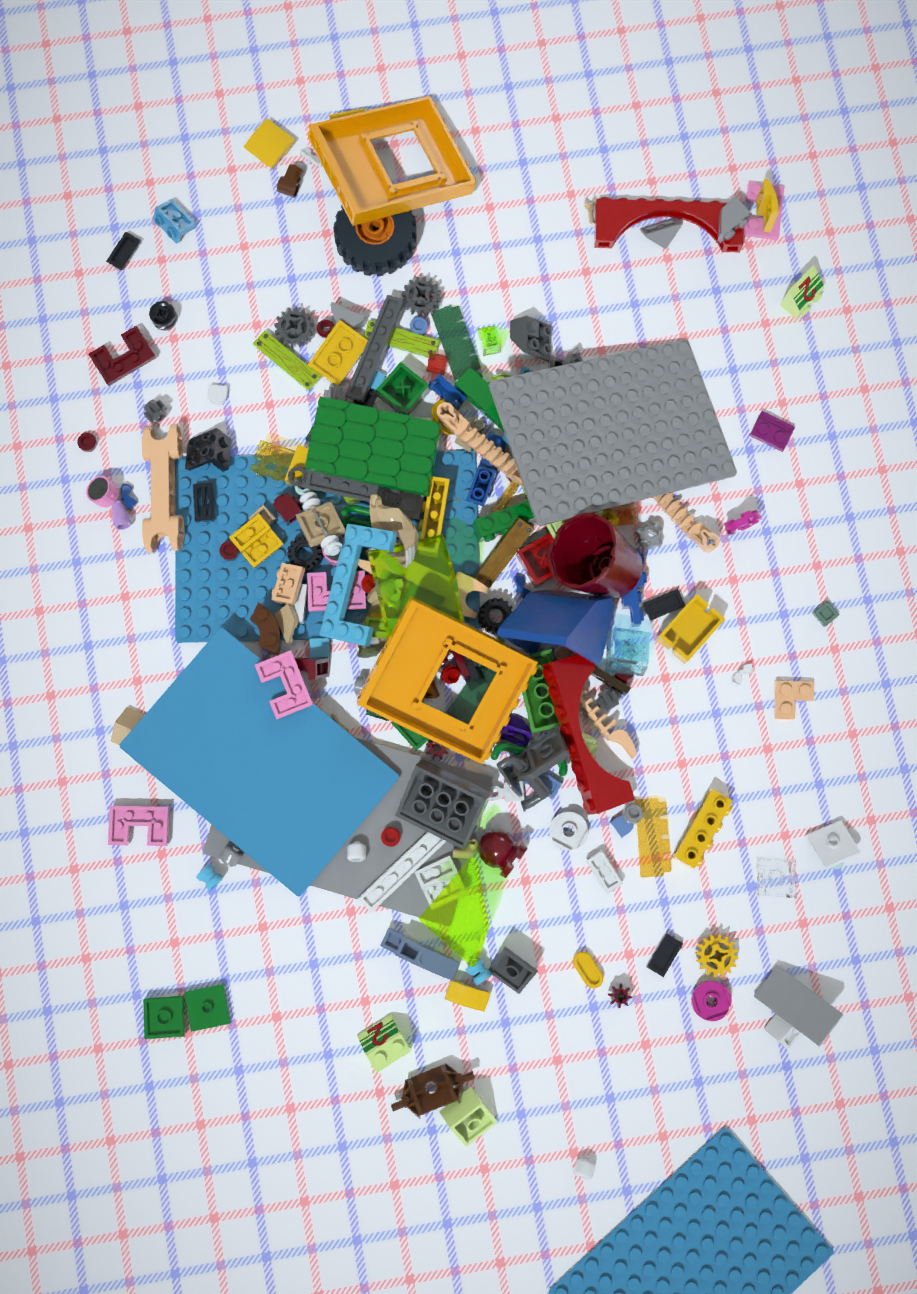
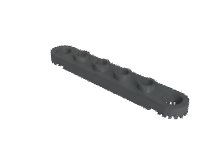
M294 467L288 473L289 482L298 487L370 502L372 494H377L381 497L382 505L389 507L396 506L401 499L400 492L395 489L313 472L302 467ZM295 471H300L303 474V479L300 482H295L292 479V474ZM390 491L395 492L397 495V499L393 503L386 500V494Z

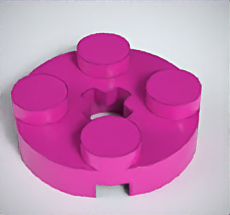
M749 510L742 513L740 519H732L724 523L727 535L736 534L735 530L744 531L760 522L759 520L763 519L760 512L757 510L751 512Z
M701 982L691 993L692 1009L704 1020L710 1022L719 1021L727 1015L731 1007L732 1000L728 989L718 982ZM710 995L712 998H716L712 1007L710 1004H706V1000H708Z

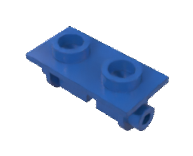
M440 373L435 380L429 382L430 390H433L444 401L450 403L456 410L460 409L467 398Z

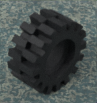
M304 535L301 538L296 537L295 541L290 542L291 545L287 548V556L291 565L301 566L305 568V571L308 570L309 572L313 568L316 569L323 557L320 544L310 547ZM302 547L310 548L312 550L311 558L306 561L300 560L298 558L299 549Z
M495 597L482 604L477 616L479 617L478 622L482 624V629L485 628L486 632L491 631L492 634L498 632V628L513 612L511 610L513 607L508 605L509 602L507 600L503 601V598L497 599ZM491 609H499L502 612L503 618L501 622L495 623L490 620L489 612Z

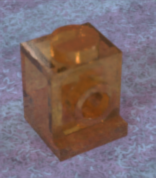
M636 504L616 507L619 526L638 523L639 513Z

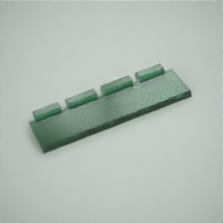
M449 305L435 310L434 314L431 313L454 381L458 380L469 367L473 370L481 368L477 355L469 356L476 351L471 338H466L470 334L465 321H461L464 317L460 306L452 308Z
M483 665L479 667L484 681L477 683L470 679L447 709L446 714L464 723L470 722L496 672Z

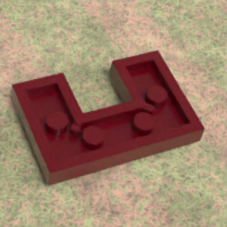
M137 326L121 334L129 351L113 359L105 345L88 353L108 387L156 359L155 354Z

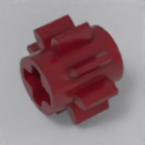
M434 741L431 744L426 743V746L430 747L426 754L431 753L433 755L432 760L435 757H439L442 760V754L449 753L447 750H444L445 746L440 744L442 752L434 753L432 746H437L439 743Z
M619 983L618 988L612 985V993H607L608 996L612 997L609 1003L614 1004L616 1002L618 1009H620L621 1004L629 1006L627 1000L633 998L627 993L630 988L622 989V983ZM619 991L625 995L620 1001L615 997V994H619Z

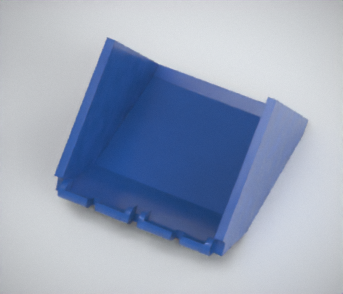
M552 589L529 592L498 628L497 636L530 654L538 652L540 643L565 646L592 663L601 666L615 608L612 603L613 598Z

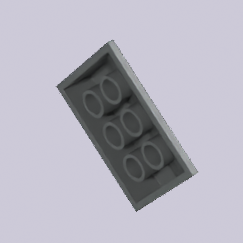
M422 759L415 765L395 816L465 850L487 807L492 792Z

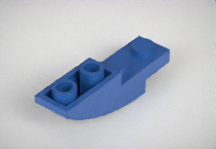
M490 433L488 441L492 440L497 448H502L504 453L507 443L503 440V437ZM482 457L466 501L484 507L498 469Z
M636 548V550L641 556L642 565H644V554L640 553V548ZM643 569L634 589L621 597L622 610H630L632 627H639L642 624L641 621H644V612L640 610L639 603L642 602L641 591L637 590L642 589L644 583H647L646 572H643Z

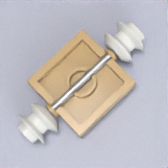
M305 492L299 499L300 504L303 505L304 512L296 514V519L309 546L313 547L321 544L326 555H337L342 549V544L339 542L338 537L345 535V528L332 502L320 506V500L315 492Z

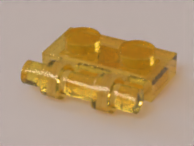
M260 440L254 456L255 459L260 460V464H252L250 471L256 472L257 475L262 477L263 475L271 477L278 482L280 480L286 482V474H283L282 471L283 468L289 469L295 451ZM267 463L277 466L275 471L266 468Z

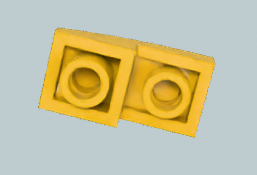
M450 980L444 999L485 1012L491 993L488 990L471 987L467 983Z

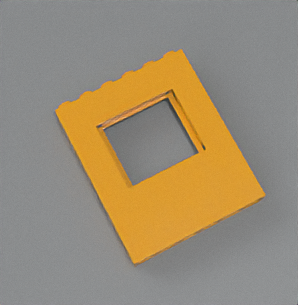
M430 96L312 123L309 126L308 138L352 226L473 194L476 178L470 172L467 161L462 157L459 146L454 142L452 133L446 127L444 118L441 117L436 103L433 102ZM413 131L436 174L392 184L370 141Z
M410 596L365 681L356 702L357 705L483 764L484 760L489 759L493 744L499 741L502 727L508 724L512 709L515 710L518 706V698L522 692L526 691L530 676L536 673L538 662L534 657ZM449 649L496 672L469 724L421 702Z

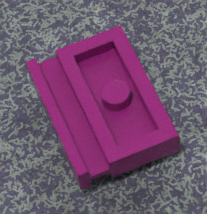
M761 411L749 436L783 452L795 426Z

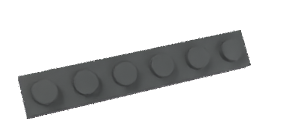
M391 295L386 296L345 396L347 398L364 403L405 305L404 299Z

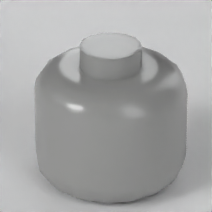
M227 845L220 854L221 861L230 867H235L242 858L240 848L236 845Z

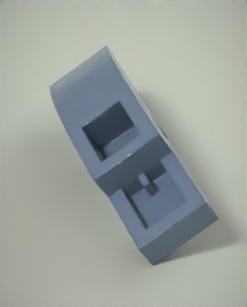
M392 928L387 929L380 945L395 953L396 956L453 981L461 964L460 961Z

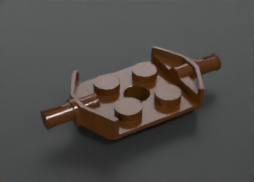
M445 1063L406 1079L401 1100L390 1104L392 1111L407 1108L420 1120V1116L456 1101L461 1103L463 1084L476 1079L473 1070L461 1075V1073H457ZM431 1084L437 1086L433 1093L426 1091L427 1087Z

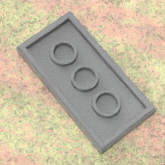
M778 965L754 995V998L818 1047L823 1044L844 1016L843 1013Z

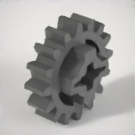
M417 276L415 282L410 279L409 286L404 285L405 291H402V297H404L402 299H404L406 304L405 310L411 309V315L416 312L418 317L421 316V313H424V316L427 317V312L434 314V308L439 309V302L442 301V297H440L441 290L438 289L437 283L433 285L432 278L426 281V276H423L422 280H419ZM412 291L413 296H411V299H409L410 293ZM434 294V299L431 303L430 298Z
M295 307L294 311L288 308V313L281 311L282 317H276L279 323H274L278 341L284 340V346L290 344L292 349L295 344L299 348H301V343L307 345V338L313 339L311 333L315 332L314 327H312L314 326V321L310 320L311 315H305L304 309L299 312L298 307ZM305 325H307V329L305 333H303V329L305 328Z

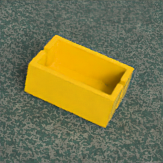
M698 594L689 601L656 638L668 651L672 648L674 650L672 654L684 665L725 620L714 608L708 613L704 612L709 604Z

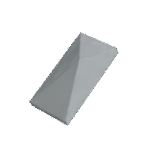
M675 218L640 228V232L647 239L667 249L680 230L681 224Z
M331 302V312L336 324L341 320L353 330L365 327V316Z

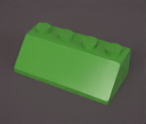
M552 649L528 654L538 662L536 673L530 676L528 687L524 693L522 692L531 733L551 731L556 728L560 729L542 668L543 664L554 661Z

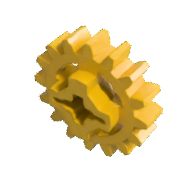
M709 934V940L702 938L704 944H697L700 951H695V954L699 955V958L695 961L702 963L699 969L703 970L706 968L705 974L709 975L712 972L713 977H717L719 973L721 977H725V971L731 974L730 967L737 966L733 962L734 960H739V957L734 956L738 949L732 948L735 944L733 941L727 942L729 937L725 936L721 939V934H717L716 938H714L713 934ZM717 942L724 944L727 949L720 948ZM709 945L710 949L708 950L707 954H704L705 949ZM715 951L719 953H724L721 954V956H718V960L715 958H709L715 955ZM729 957V960H728L727 964L725 965L724 962H725L726 958ZM706 962L714 963L716 969L708 966Z

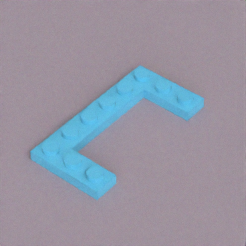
M347 524L319 636L366 647L370 646L374 628L345 622L344 617L362 547L393 552L398 533Z

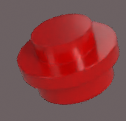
M447 665L442 670V680L447 684L456 683L460 678L459 669L454 665Z
M394 827L385 828L381 834L382 842L389 847L397 845L401 838L400 832Z

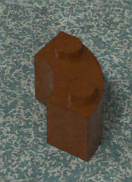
M258 602L250 618V621L258 627L260 632L258 646L278 656L282 646L281 629L271 611Z

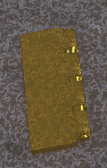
M658 798L635 799V804L639 805L643 811L642 819L636 823L640 878L662 877L664 872H672L671 858L663 859V855L670 854L669 839H661V835H669L668 819H660V816L667 815L666 801L658 802Z

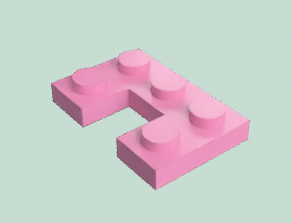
M748 181L745 202L756 203L762 183ZM772 185L777 196L779 213L771 232H763V216L762 218L749 216V222L743 227V236L778 241L785 186Z
M356 571L346 610H366V592L361 587L365 571ZM307 573L308 611H325L330 591H327V573Z
M291 650L255 664L262 683L280 676L286 689V695L269 701L276 719L313 705Z
M109 806L108 845L129 846L130 826H148L147 846H168L170 807Z

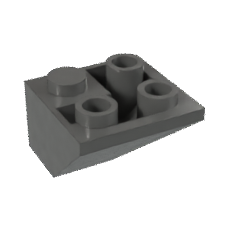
M527 315L511 320L510 339L524 353L549 362L551 356V325Z

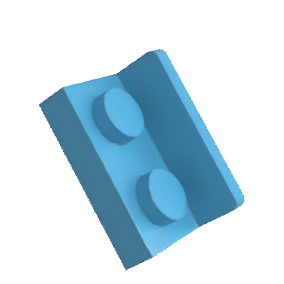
M173 199L155 207L154 222L176 244L180 242L182 235L196 228L195 221Z

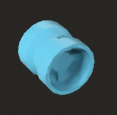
M210 863L196 876L199 881L206 882L205 887L209 891L215 888L224 878L220 873L215 874L214 867Z
M481 958L465 969L469 975H472L476 986L492 975L491 971L485 968Z

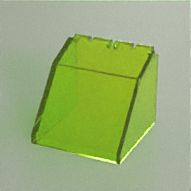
M443 534L418 540L414 560H412L407 568H402V565H399L397 557L389 556L386 553L389 551L378 549L367 551L387 640L410 596L464 622L457 579ZM403 543L395 545L393 552L405 551ZM401 578L404 582L400 601L393 605L389 602L388 597L397 592L393 581Z
M473 857L468 860L418 918L465 962H469V965L472 967L477 965L489 930L479 863Z

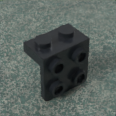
M218 428L191 438L187 446L185 469L190 471L211 462L222 472L229 470L232 439Z

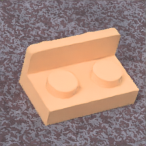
M282 563L281 568L277 572L276 585L272 590V600L278 604L295 605L305 568Z

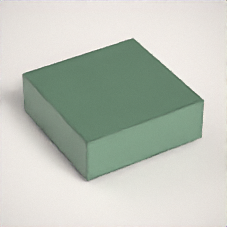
M828 600L812 613L823 627H826L840 615Z

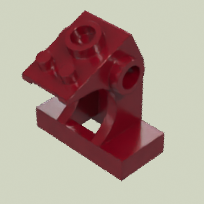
M295 657L299 671L308 673V680L329 677V658Z

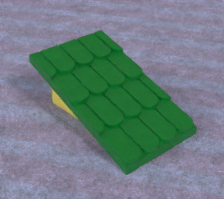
M319 396L305 468L313 472L429 497L442 425L434 421L410 417L409 415L378 410L373 407Z

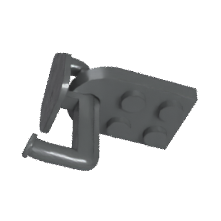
M556 728L523 750L517 757H506L496 765L509 787L517 796L521 797L523 795L519 784L521 780L526 781L537 793L524 802L520 801L523 811L526 812L527 809L535 806L550 794L549 788L538 776L547 772L559 762L564 761L570 756L562 733ZM511 764L513 765V771L509 767Z

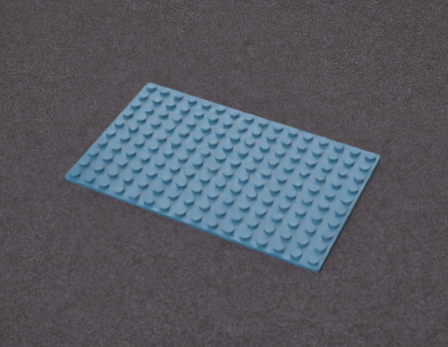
M467 450L437 451L433 476L450 479L438 558L419 555V549H417L414 560H412L451 579L455 578L457 571L473 578L479 570L478 540L472 528L473 521L477 519V504L466 501L476 473V453L473 450L471 452ZM294 455L230 456L229 470L224 472L211 462L188 471L185 469L186 457L175 460V515H182L185 532L182 550L175 551V640L177 643H206L220 628H224L239 642L259 641V629L250 621L258 602L267 607L273 615L287 605L285 603L278 604L273 601L272 590L276 585L277 572L281 568V564H291L287 556V548L291 545L290 542L295 541L296 537L301 538L304 534L297 520L287 526L275 510L273 503L275 498L281 494L285 495L288 493L291 497L295 496L298 501L301 497L296 492L295 486L287 485L285 481ZM212 483L215 521H200L196 523L193 484ZM198 488L199 517H203L201 488ZM205 488L207 516H210L208 488ZM316 490L312 491L317 494L320 506L332 502L340 520L353 516L369 521L370 516L356 512H350L347 516H342L341 510L348 505L342 496ZM424 496L423 501H427V496ZM453 499H461V502L455 501ZM361 501L356 504L370 508V502ZM264 505L277 519L270 527L284 545L255 569L240 551L238 557L233 561L223 559L219 552L222 543L231 541L229 537L249 521V517ZM303 505L298 506L301 509V511L304 512L302 508ZM422 509L419 520L409 518L416 527L419 533V538H421L422 532L419 531L420 519L424 520L425 513L422 512ZM302 547L298 551V558L300 560L306 561L312 556V550L308 547ZM362 547L359 559L368 561L365 550L371 548ZM323 555L321 563L317 565L316 569L313 568L310 572L308 570L304 572L301 584H307V573L326 572L327 591H330L337 566L329 564ZM357 566L356 571H365L359 566ZM412 582L409 584L407 593L402 592L401 604L396 619H399L410 596L432 607L438 605L442 612L460 621L468 622L474 628L481 631V623L478 622L479 617L472 619L443 608L442 604L445 598ZM472 591L467 594L465 601L467 606L478 614L480 609V592ZM308 593L304 624L298 623L297 628L294 629L292 637L294 640L326 638L319 636L325 611H308ZM366 593V610H346L345 622L360 625L367 616L371 603L367 601L368 593Z

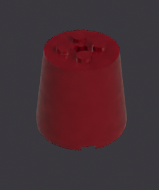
M581 513L568 519L557 530V536L553 545L550 544L548 564L553 577L560 584L571 589L594 595L609 596L613 599L625 596L637 585L642 573L641 556L605 517L595 513Z

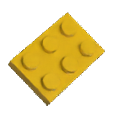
M339 320L307 366L333 385L339 386L362 355L368 340Z

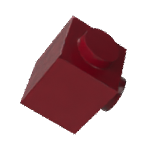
M288 493L285 495L281 494L275 498L273 506L287 526L297 520L296 514L302 513L298 507L301 504L295 496L291 497Z

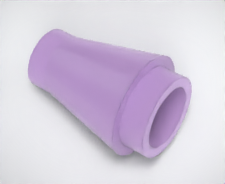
M117 500L112 505L113 526L117 530H124L131 526L132 520L123 505V501Z

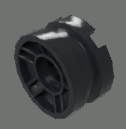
M166 301L154 303L149 310L150 319L157 329L167 331L176 325L178 318L176 311Z

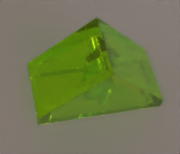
M496 326L477 328L482 355L488 356L501 353L502 340Z

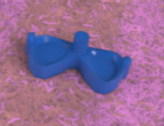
M124 483L120 489L123 495L121 499L125 502L128 510H131L136 506L137 501L129 496L133 489L132 486Z
M517 575L513 578L517 586L515 591L517 593L520 592L521 597L524 599L531 590L524 587L525 578Z

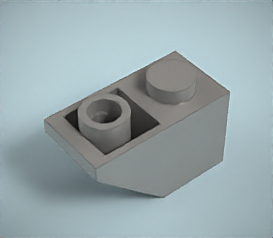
M736 196L721 209L719 214L718 241L720 243L725 239L727 241L731 239L736 233L735 230L739 227L742 229L749 222L748 218L751 212Z

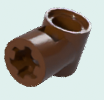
M289 164L285 175L281 176L278 181L276 191L295 198L300 187L299 181L304 173L303 169L297 165Z

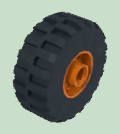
M341 205L342 210L336 213L333 230L338 254L342 256L343 262L347 266L352 265V270L356 272L362 271L366 276H371V274L383 276L384 273L392 274L396 268L399 267L401 269L406 265L405 260L411 259L417 244L416 219L412 214V210L352 226Z

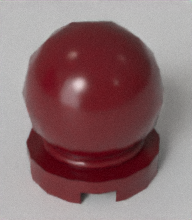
M492 829L485 833L478 845L479 856L485 865L492 868H500L502 871L499 875L507 878L514 869L512 865L516 858L521 859L528 849L523 843L520 846H516L515 840L510 833L501 829Z

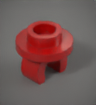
M372 574L366 575L361 581L363 591L368 594L374 587L380 584L379 578Z

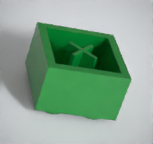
M400 362L376 389L377 397L397 413L410 415L428 395L430 385Z

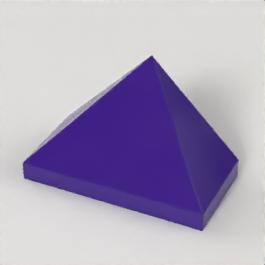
M519 714L510 715L508 724L503 726L500 731V739L524 747L528 746L532 735L530 727Z

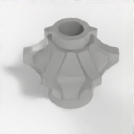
M651 521L645 527L637 528L635 533L639 537L637 541L640 546L651 550L656 546L661 548L663 544L661 540L662 526L658 522Z

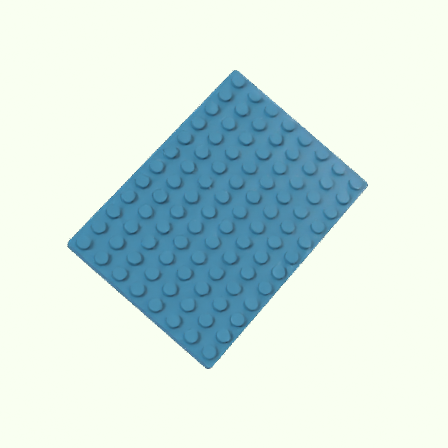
M220 628L119 746L138 764L299 897L307 890L399 779V775L314 703L312 706L276 719L269 701L287 694L281 677L279 676L262 683L255 664L263 661L224 628Z
M724 1127L548 1290V1294H792L833 1255L834 1251L729 1129Z

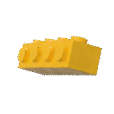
M434 476L432 478L430 495L427 497V501H423L422 512L425 513L424 520L420 519L419 531H422L421 538H418L417 549H419V555L438 558L450 479Z
M710 789L673 853L672 858L691 869H695L696 866L700 867L705 858L702 855L705 850L711 848L714 842L712 837L715 832L719 833L723 826L722 819L724 816H728L733 808L731 806L733 800L714 789Z

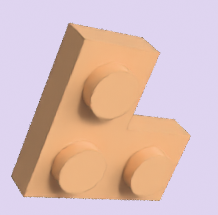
M774 681V720H795V701H814V682Z

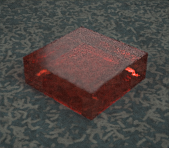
M430 352L426 372L445 375L448 356Z

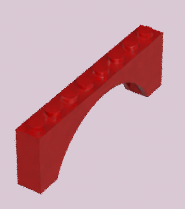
M601 197L596 199L594 248L612 249L619 237L632 226L645 220L668 217L685 220L697 225L715 240L721 252L740 253L743 247V228L739 227L735 230L736 233L728 241L726 239L721 243L718 241L719 214L721 209L727 204L720 203L719 201L701 202L700 200H693L689 202L680 199L665 201L664 199L646 200L644 198L628 200V198L610 199L608 197Z
M574 654L543 664V676L549 688V696L553 701L554 713L560 724V732L570 753L571 768L575 774L577 788L581 793L583 808L587 815L599 814L635 800L630 781L617 778L604 770L592 757L582 736L579 722V703L583 687L590 674L595 670L594 663L578 654Z

